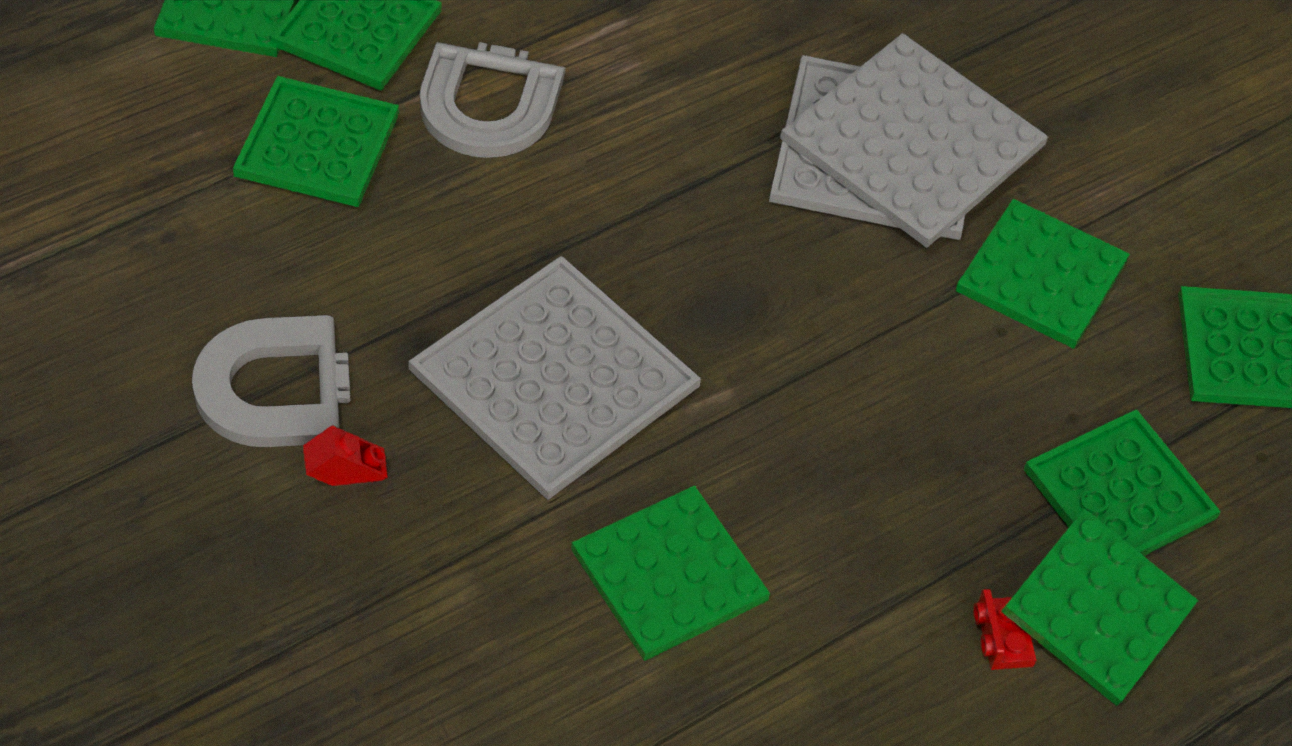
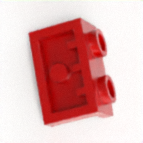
M983 589L978 603H974L973 614L975 623L977 625L981 624L983 633L981 635V651L984 657L988 656L991 670L1034 667L1036 656L1031 636L1001 612L1012 597L992 598L991 590Z

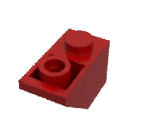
M331 425L303 445L306 475L331 486L383 481L388 478L384 448L336 426Z

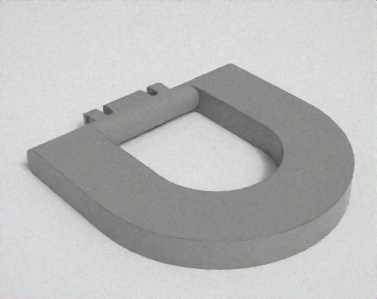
M437 42L420 91L422 120L435 139L456 152L487 158L517 153L538 141L549 127L564 80L565 67L527 60V51L521 50L519 57H515L516 49L492 45L490 51H487V44L480 42L478 49L474 50ZM467 64L528 76L520 103L511 115L497 121H478L467 117L457 108L454 101Z
M324 315L254 319L236 324L220 332L203 348L194 365L192 384L197 409L203 420L221 436L239 444L255 447L304 445L331 425L339 428L338 403L350 402L348 353H336L334 318ZM319 356L321 404L255 406L241 400L231 388V382L235 373L252 360L266 357Z

